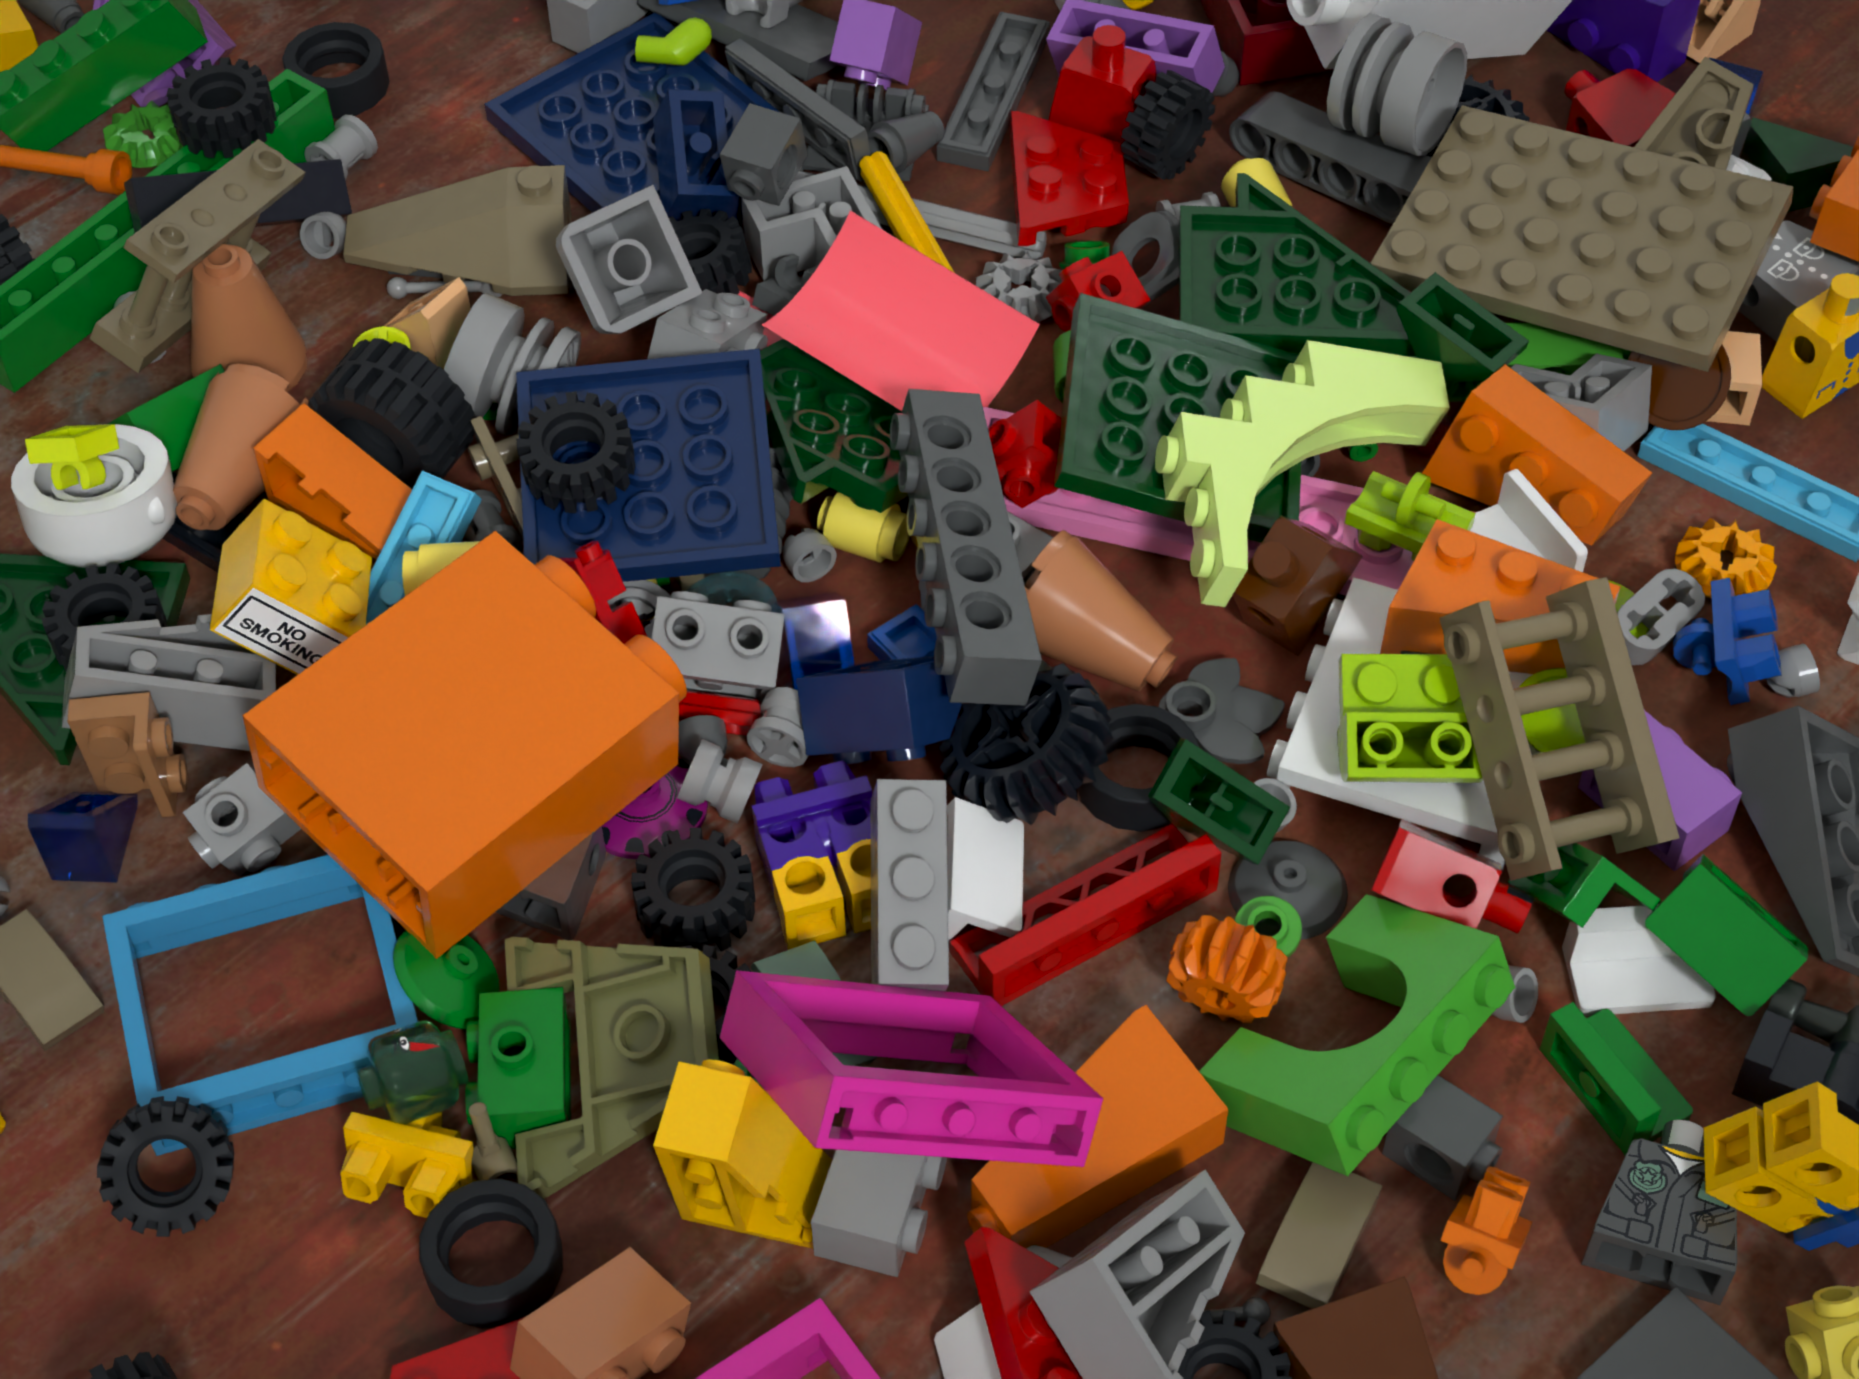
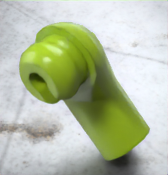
M693 17L680 23L665 37L638 35L635 46L636 61L677 66L688 65L710 44L712 38L711 28L703 19Z

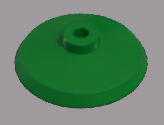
M407 930L399 936L394 947L393 962L398 981L409 999L426 1015L449 1027L467 1029L468 1021H479V993L500 992L497 971L485 950L474 939L466 935L436 959Z

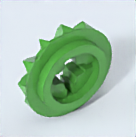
M153 100L146 107L138 108L131 104L130 110L126 114H112V124L103 128L106 149L126 152L131 159L133 168L159 166L183 148L176 134L168 104L159 107ZM149 129L153 132L154 138L150 139L142 131Z

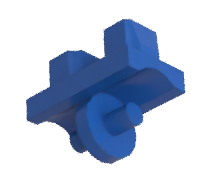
M1730 578L1711 581L1713 624H1710L1705 618H1696L1690 625L1679 630L1673 639L1674 657L1678 663L1686 668L1693 669L1697 675H1707L1712 671V668L1717 667L1719 671L1726 674L1727 694L1730 705L1750 702L1749 682L1782 676L1781 660L1774 634L1745 638L1747 636L1778 631L1777 613L1771 593L1767 589L1736 596Z

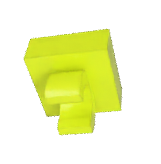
M115 424L64 426L25 439L29 464L53 463L51 479L57 490H63L79 484L76 470L80 475L82 489H90L104 484L106 478L105 468L98 456L119 449Z

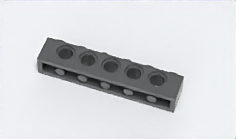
M908 389L902 413H894L891 420L890 446L892 450H899L901 460L898 470V486L900 492L908 493L909 498L907 531L909 536H916L918 543L915 563L916 576L919 581H925L927 588L925 622L928 627H935L937 637L934 649L935 671L937 675H944L949 702L1026 706L1042 659L980 394Z

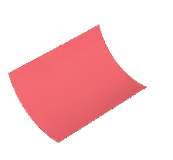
M851 210L835 241L809 280L780 312L762 324L768 330L900 411L903 410L908 389L980 394L982 406L988 407L1016 368L1040 325Z

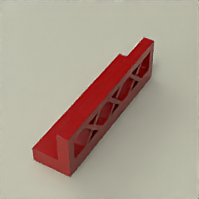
M1171 824L1023 902V930L1019 931L1015 936L1007 937L975 927L949 941L950 953L981 995L991 996L998 1004L1003 1006L1217 891L1222 852L1207 834L1189 843L1176 826ZM1167 850L1171 852L1166 856L1145 866L1146 861L1156 857L1157 855ZM1103 884H1109V886L1090 895L1091 890ZM1048 913L1054 914L1034 925V921ZM991 943L998 944L979 954L978 957L974 953Z

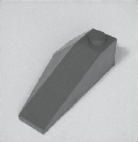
M1800 706L1729 728L1731 753L1727 758V767L1730 777L1736 788L1742 792L1741 800L1823 961L1859 977V738Z

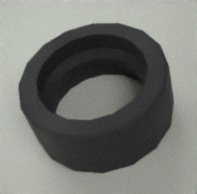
M332 22L309 28L299 33L287 45L282 57L285 70L289 69L327 90L333 119H339L345 114L359 115L374 107L386 95L390 83L381 40L370 29L354 23ZM342 62L361 65L359 69L345 76L335 78L312 76L316 70L331 64Z
M1131 704L1114 707L1107 712L1111 718L1109 722L1110 732L1114 738L1105 746L1107 755L1116 749L1136 746L1151 748L1169 758L1180 738L1187 739L1199 747L1195 733L1180 717L1160 707ZM1099 766L1093 767L1096 782L1083 783L1078 788L1081 802L1097 819L1115 828L1141 832L1162 828L1171 823L1149 799L1148 795L1152 787L1146 789L1124 787L1108 779Z
M505 1179L473 1181L448 1193L430 1211L419 1235V1261L427 1285L437 1305L457 1322L482 1329L507 1324L526 1317L540 1308L554 1294L563 1271L562 1242L557 1222L546 1201L526 1185ZM504 1220L523 1225L529 1230L534 1240V1256L532 1261L516 1277L499 1285L481 1287L460 1282L454 1277L449 1267V1253L453 1244L466 1231L485 1222Z

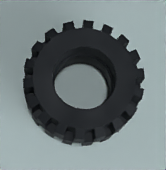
M374 338L371 342L366 339L358 342L314 392L308 404L312 410L411 489H413L421 471L443 479L474 439V431L470 420H472L475 414L471 404L464 399L465 394L459 385L455 384L448 377L449 374L440 366L438 367L432 363L428 357L418 351L414 352L406 345L396 341L391 344L385 339Z

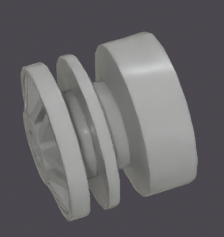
M1368 14L1351 31L1337 58L1327 96V117L1331 125L1342 130H1355L1357 135L1372 138L1380 132L1385 145L1416 156H1426L1436 147L1445 134L1461 97L1467 72V51L1464 43L1425 31L1414 37L1409 25L1399 22L1392 24L1388 18Z
M486 293L479 297L465 318L451 348L444 371L449 374L448 377L455 384L459 385L464 392V399L471 404L475 414L472 419L479 416L484 417L494 402L498 404L495 428L497 433L506 436L518 424L516 372L576 366L582 338L581 332L564 327L553 340L554 322L546 317L541 318L527 337L524 338L522 337L525 317L523 308Z

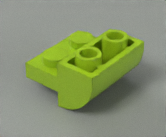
M1341 654L1338 661L1340 726L1337 730V746L1340 773L1344 782L1481 783L1483 781L1454 670L1447 654Z

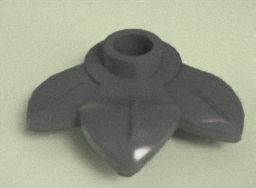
M1222 658L1208 660L1194 667L1187 681L1177 683L1171 687L1160 700L1158 707L1180 717L1195 733L1199 747L1217 760L1225 763L1248 764L1263 759L1265 751L1259 736L1271 730L1283 714L1285 703L1266 693L1239 686L1240 667L1237 659Z

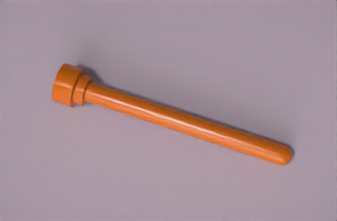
M0 145V167L85 179V182L93 186L97 192L121 195L126 191L124 182L132 178L131 159L124 151L102 148L96 153H90L87 157Z

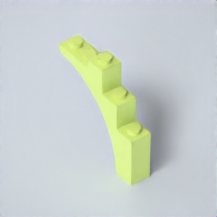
M1307 340L1296 361L1289 363L1285 368L1282 381L1245 375L1233 399L1228 398L1224 402L1220 418L1185 412L1180 413L1169 435H1163L1158 442L1155 454V468L1158 473H1163L1165 500L1185 503L1184 519L1187 526H1192L1194 540L1190 558V570L1192 576L1198 577L1201 604L1226 607L1247 572V529L1254 500L1274 477L1306 458L1341 447L1376 443L1426 446L1450 409L1441 362Z

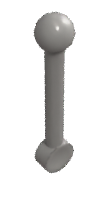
M394 277L387 284V292L392 298L401 299L408 293H429L446 283L444 281L407 282L401 277ZM464 281L467 292H482L483 294L489 293L496 297L502 296L500 293L493 292L492 284L479 281Z

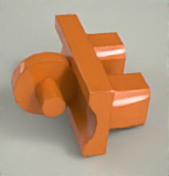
M1492 1166L1488 1167L1483 1180H1480L1474 1197L1463 1194L1449 1217L1440 1240L1448 1244L1443 1259L1446 1276L1455 1287L1464 1293L1474 1295L1490 1293L1501 1285L1508 1273V1269H1513L1533 1222L1519 1216L1531 1182Z

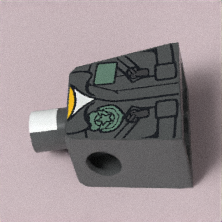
M1672 1120L1664 1125L1660 1144L1642 1138L1632 1141L1597 1218L1581 1265L1670 1291L1677 1287L1687 1296L1717 1305L1721 1304L1737 1267V1209L1705 1192L1704 1130L1700 1125L1686 1120Z

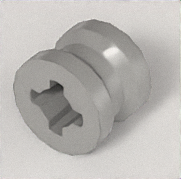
M788 687L773 688L767 692L760 705L762 717L756 719L751 725L747 734V743L753 752L771 764L781 767L803 765L808 755H806L798 690Z

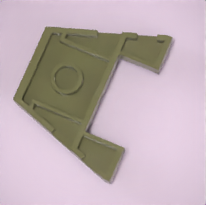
M528 937L504 939L507 991L563 987L564 993L574 991L582 1101L581 1118L515 1134L518 1183L526 1185L543 1199L549 1197L659 1128L679 1061L701 1066L704 1060H719L710 959L699 949L618 944L617 948L586 946L581 941L558 940L557 944L533 942Z

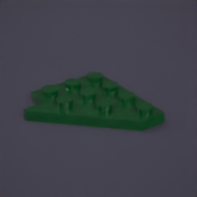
M1237 173L1235 189L1236 207L1180 205L1179 321L1289 352H1301L1306 341L1309 340L1401 356H1416L1396 311L1399 302L1411 292L1246 173Z
M784 339L760 350L768 434L794 501L802 504L830 487L850 497L855 505L863 509L882 513L908 496V493L900 492L898 486V470L901 460L899 450H892L890 446L892 417L894 413H902V411Z
M0 554V693L60 765H70L77 742L71 729L62 728L66 671L63 665H59L44 630L42 618H45L42 609L45 601L53 602L50 592L56 585L65 590L68 589L65 577L75 572L81 580L88 577L85 568L65 565L47 556ZM133 560L119 563L122 575L130 566L138 570L141 578L146 575L152 581L161 602L168 627L176 626L190 583L186 564ZM107 566L97 567L99 574L106 573ZM106 616L96 620L89 626L121 623L127 616Z

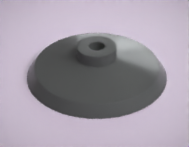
M1296 841L1271 842L1259 865L1240 858L1234 865L1228 881V894L1236 913L1248 901L1261 896H1274L1290 903L1296 909L1301 919V940L1315 937L1330 929L1342 916L1348 899L1346 880L1337 864L1322 851ZM1270 918L1260 920L1255 926L1257 932L1266 936H1274L1281 929L1279 923Z

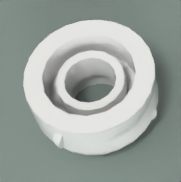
M115 424L119 449L98 456L104 465L106 478L104 484L90 489H82L80 475L76 470L79 484L63 490H57L51 479L53 463L29 464L28 453H26L13 471L11 489L23 528L34 547L43 555L60 563L86 568L94 565L104 567L107 564H119L138 557L158 544L174 524L177 516L175 509L178 505L173 492L174 483L168 452L162 441L152 433L140 428Z

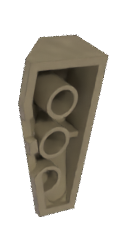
M1704 57L1635 145V148L1726 170L1753 92L1754 84L1711 59Z
M565 165L507 167L347 216L343 252L344 260L346 263L409 275L418 269L442 274L445 283L458 277L463 282L465 279L489 283L492 284L493 292L510 296L568 294L569 274L556 249L557 236L564 226L572 222Z

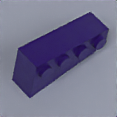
M1572 0L1547 31L1615 74L1627 68L1637 69L1658 82L1685 63L1700 0Z

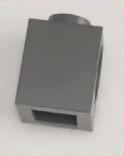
M749 103L720 153L729 191H733L747 200H761L777 206L780 205L808 156L800 118Z
M1437 1075L1425 1089L1423 1095L1416 1102L1412 1103L1388 1130L1382 1154L1455 1201L1471 1179L1479 1184L1480 1180H1483L1488 1167H1495L1503 1148L1495 1144V1140L1503 1115Z

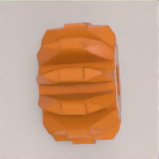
M1202 915L1198 921L1186 922L1182 933L1177 935L1170 952L1172 956L1168 963L1169 972L1166 981L1173 989L1178 990V997L1183 1002L1194 1003L1200 1007L1201 1014L1210 1012L1218 1015L1222 1021H1227L1230 1017H1233L1242 1023H1252L1255 1018L1268 1017L1272 1006L1277 1004L1284 986L1285 967L1288 957L1280 949L1276 948L1277 941L1273 937L1260 935L1255 931L1253 924L1248 926L1238 924L1231 916H1227L1224 921H1220L1211 915Z

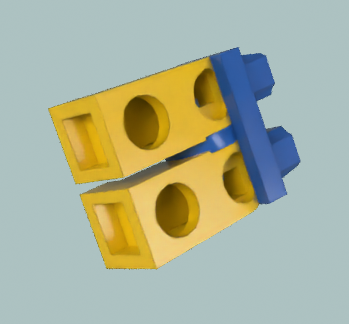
M1817 1081L1763 1103V1110L1755 1106L1703 1128L1705 1192L1708 1195L1777 1231L1784 1233L1793 1231L1794 1243L1808 1251L1835 1241L1847 1248L1859 1244V1125L1838 1112L1837 1093Z

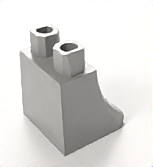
M654 185L564 226L556 238V249L593 328L599 333L621 334L703 294Z

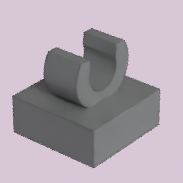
M792 254L780 259L775 268V277L757 284L752 305L775 316L801 290L818 266L805 270L801 278L797 275L796 271L799 256Z

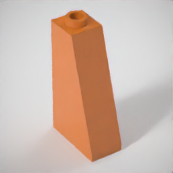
M1147 1005L1134 1011L1075 1072L1103 1097L1085 1166L1075 1167L989 1161L971 1179V1210L967 1212V1219L973 1233L980 1227H988L1024 1248L1032 1245L1047 1248L1224 1144L1228 1116L1227 1106Z

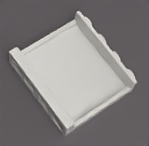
M1353 577L1345 600L1334 598L1331 603L1324 626V634L1330 636L1326 647L1318 644L1314 646L1305 675V680L1312 682L1307 694L1297 691L1294 696L1286 723V728L1293 730L1288 742L1280 739L1277 740L1269 761L1267 776L1283 782L1289 788L1291 786L1480 843L1479 854L1500 863L1503 871L1505 860L1499 851L1498 833L1484 781L1481 783L1344 782L1342 780L1337 746V730L1340 726L1338 661L1341 654H1380L1388 609L1398 591L1397 589ZM1401 651V654H1428L1411 651ZM1509 671L1514 689L1519 688L1528 677L1533 675ZM1529 743L1532 755L1540 753Z

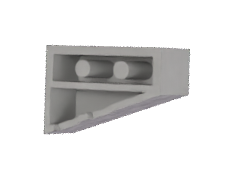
M212 614L198 615L196 624L161 627L158 619L77 627L64 680L62 728L71 729L67 722L69 699L150 692L159 717H168L170 720L173 742L250 751L242 715L276 691V664L210 631Z
M1205 1169L1144 1202L1029 1292L1043 1313L1047 1324L1056 1334L1083 1379H1183L1177 1371L1186 1350L1197 1345L1205 1327L1199 1320L1208 1300L1219 1295L1245 1232Z

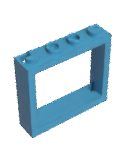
M328 854L288 866H273L258 874L221 884H206L191 892L162 900L136 903L125 910L102 916L137 1104L139 1103L141 1107L149 1104L151 1098L164 1096V1101H176L177 1096L189 1098L188 1104L197 1108L203 1104L211 1109V1116L217 1122L222 1120L228 1129L227 1136L433 1077L427 1051H410L409 1042L424 1043L422 1033H420V1024L398 1032H391L419 1023L415 1005L404 992L395 973L393 952L398 939L392 916ZM364 897L396 1022L395 1025L165 1090L161 1089L137 958ZM414 1027H416L414 1031L415 1034L413 1036H409L408 1034H413L412 1032L414 1030ZM399 1036L407 1039L409 1054L405 1052L404 1054L406 1055H403L404 1050L400 1048L398 1043ZM396 1039L397 1047L393 1056L394 1045L391 1043V1041ZM162 1139L151 1143L156 1156L187 1148L183 1143L172 1139Z

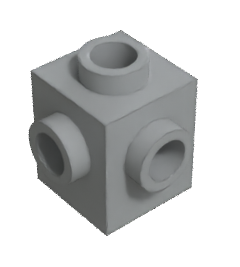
M248 763L229 777H219L206 784L196 794L195 803L182 812L196 830L195 833L188 837V840L200 857L212 869L221 863L239 877L247 871L256 872L269 865L280 854V845L301 830L258 787L255 769Z

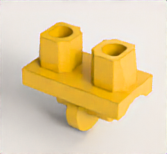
M428 1102L419 1104L411 1119L392 1115L388 1121L351 1112L343 1127L347 1151L340 1172L343 1194L347 1198L371 1204L379 1199L387 1183L405 1187L403 1190L405 1207L414 1215L427 1218L430 1211L448 1193L473 1181H477L471 1173L474 1151L473 1142L460 1139L459 1131L441 1127V1107Z

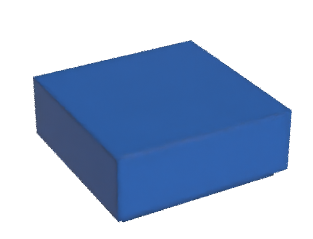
M917 604L867 634L868 648L880 660L934 656L937 640L935 627H928L926 625L925 612Z

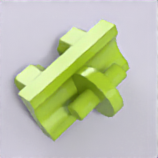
M1373 471L1360 496L1347 509L1344 524L1358 529V541L1360 544L1377 551L1389 549L1394 544L1411 551V559L1414 561L1437 519L1470 531L1473 527L1476 513L1428 494L1431 485L1430 476L1417 472L1411 478L1408 485Z

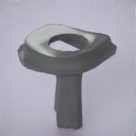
M1166 210L1150 212L1141 216L1118 235L1113 245L1112 255L1123 251L1133 268L1132 261L1137 252L1145 244L1151 241H1158L1160 253L1156 263L1147 274L1138 278L1151 300L1147 304L1179 284V220Z

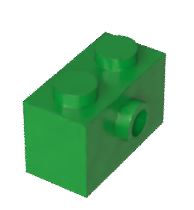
M563 987L479 993V1021L467 1022L466 1035L469 1062L478 1063V1081L466 1083L465 1102L467 1120L469 1125H473L469 1114V1107L477 1102L484 1103L487 1107L494 1133L497 1137L506 1138L511 1149H516L515 1134L571 1120V1022Z

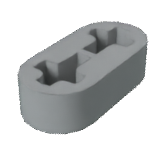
M1665 569L1659 572L1617 611L1631 665H1644L1651 661L1674 639L1679 630L1691 623L1704 606L1705 595L1702 586L1685 571ZM1671 595L1678 603L1667 611L1660 603ZM1642 622L1649 631L1637 639L1630 631Z

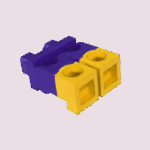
M843 760L820 766L813 773L815 788L813 790L793 795L788 780L780 777L757 782L755 785L756 805H752L756 846L772 889L788 950L812 941L818 944L846 936L843 896L846 901L847 915L854 933L871 929L870 801L872 798V788L867 776L855 778Z

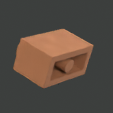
M629 1247L518 1322L510 1370L520 1379H639L651 1370L654 1373L662 1372L678 1358L685 1346L686 1340L683 1336L691 1302Z

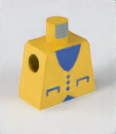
M1850 273L1836 275L1832 279L1829 289L1796 308L1788 316L1763 372L1762 388L1801 419L1859 383V276Z

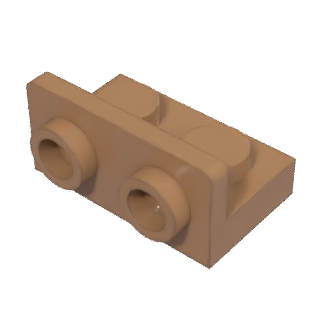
M150 692L69 699L67 722L99 793L133 794L142 789H150L162 818L176 816L177 793L187 791L188 775L186 761L183 754H174L173 732L168 717H159Z

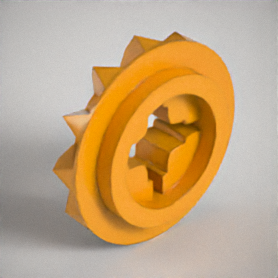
M1709 518L1702 528L1689 526L1683 539L1678 542L1675 553L1676 568L1694 577L1702 586L1704 595L1712 598L1711 581L1730 578L1736 596L1766 590L1770 586L1777 568L1773 561L1775 546L1761 542L1759 529L1748 532L1739 530L1736 519L1728 526H1721L1712 518ZM1721 550H1729L1733 553V563L1729 564L1727 571L1722 570L1723 562L1720 561Z

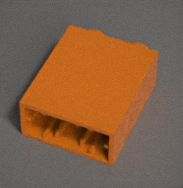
M497 531L484 538L242 715L258 787L436 959L678 765L679 702L686 697L687 688L685 680L673 659L659 644L644 635H635L623 644L595 619L596 607L594 600L584 582L568 564L555 556L547 555L534 565Z

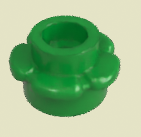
M1075 241L1066 243L1064 245L1065 259L1059 262V266L1064 270L1071 264L1086 257H1089L1092 264H1095L1110 256V244L1103 241Z

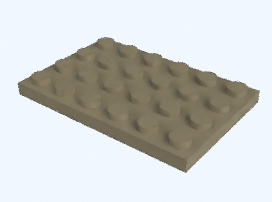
M1462 105L1379 247L1371 264L1407 290L1413 291L1436 272L1491 313L1708 372L1792 204L1793 186Z

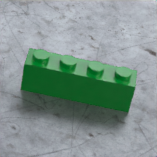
M110 0L97 10L87 12L80 18L78 23L53 40L43 42L34 53L11 69L0 72V130L20 148L41 151L50 150L206 44L208 40L197 9L188 0Z

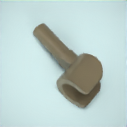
M482 1102L474 1103L469 1107V1114L477 1136V1145L474 1147L471 1166L478 1181L495 1179L502 1174L511 1173L515 1182H518L517 1159L506 1138L497 1137L494 1133L486 1105Z

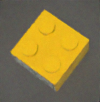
M263 499L222 544L210 631L298 675L366 625L372 557L362 552L354 544L341 541L308 523L299 514L286 511L274 503Z

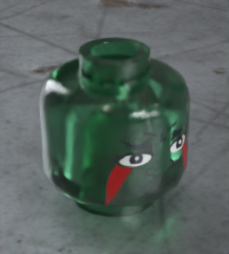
M427 1020L404 1026L371 1039L366 1052L369 1066L356 1070L359 1085L369 1111L383 1107L387 1117L392 1122L404 1125L451 1109L459 1099V1086L469 1082L464 1060L452 1031L447 1030L440 1033L439 1029Z

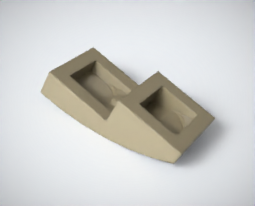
M27 909L0 926V995L7 1004H11L44 1051L104 1013V1006L59 946Z
M1313 1162L1273 1240L1259 1271L1256 1284L1312 1309L1330 1303L1348 1269L1353 1250L1377 1205L1383 1185L1352 1172L1345 1176Z

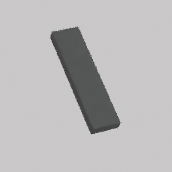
M1006 12L999 13L947 123L944 137L937 145V161L989 172L1010 125L1011 111L1017 110L1047 43L1046 38L1050 32L1049 21Z
M741 38L725 47L727 62L732 74L779 112L800 118L807 144L838 167L847 166L856 180L858 179L860 182L863 180L860 175L861 168L859 162L864 156L872 155L867 131L863 126Z

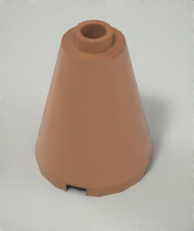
M222 244L192 268L190 356L192 375L196 377L219 364L222 365L224 371L229 365L237 363L254 365L280 375L290 383L286 389V392H288L298 384L307 369L304 339L251 255L239 246Z
M237 363L229 365L224 373L219 374L218 372L210 381L173 487L178 503L175 509L176 514L187 526L197 530H219L266 491L253 447L300 405L305 403L308 406L309 404L306 397L299 404L289 395L286 389L290 383L280 375L259 366Z
M1065 530L1060 531L1034 560L1031 566L1036 570L1024 585L1040 654L1138 692L1147 683L1158 688L1178 658L1169 651L1173 645L1174 638L1077 536H1073Z

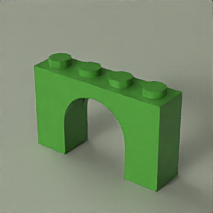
M1366 894L1326 936V940L1345 988L1399 1006L1401 1010L1383 1030L1371 1038L1350 1047L1331 1051L1299 1049L1240 1027L1199 1071L1228 1108L1226 1126L1348 1176L1364 1157L1378 1146L1388 1130L1412 1103L1416 1102L1423 1095L1428 1085L1452 1058L1464 1049L1468 1040L1492 1013L1505 1003L1509 994L1515 989L1499 936Z

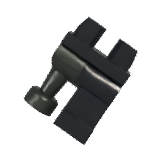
M1788 979L1772 996L1746 1053L1732 1095L1763 1106L1765 1102L1818 1081L1837 1093L1838 1112L1859 1125V1005H1856L1846 1013L1804 1000L1807 993L1805 985ZM1793 1025L1830 1043L1829 1047L1791 1032Z

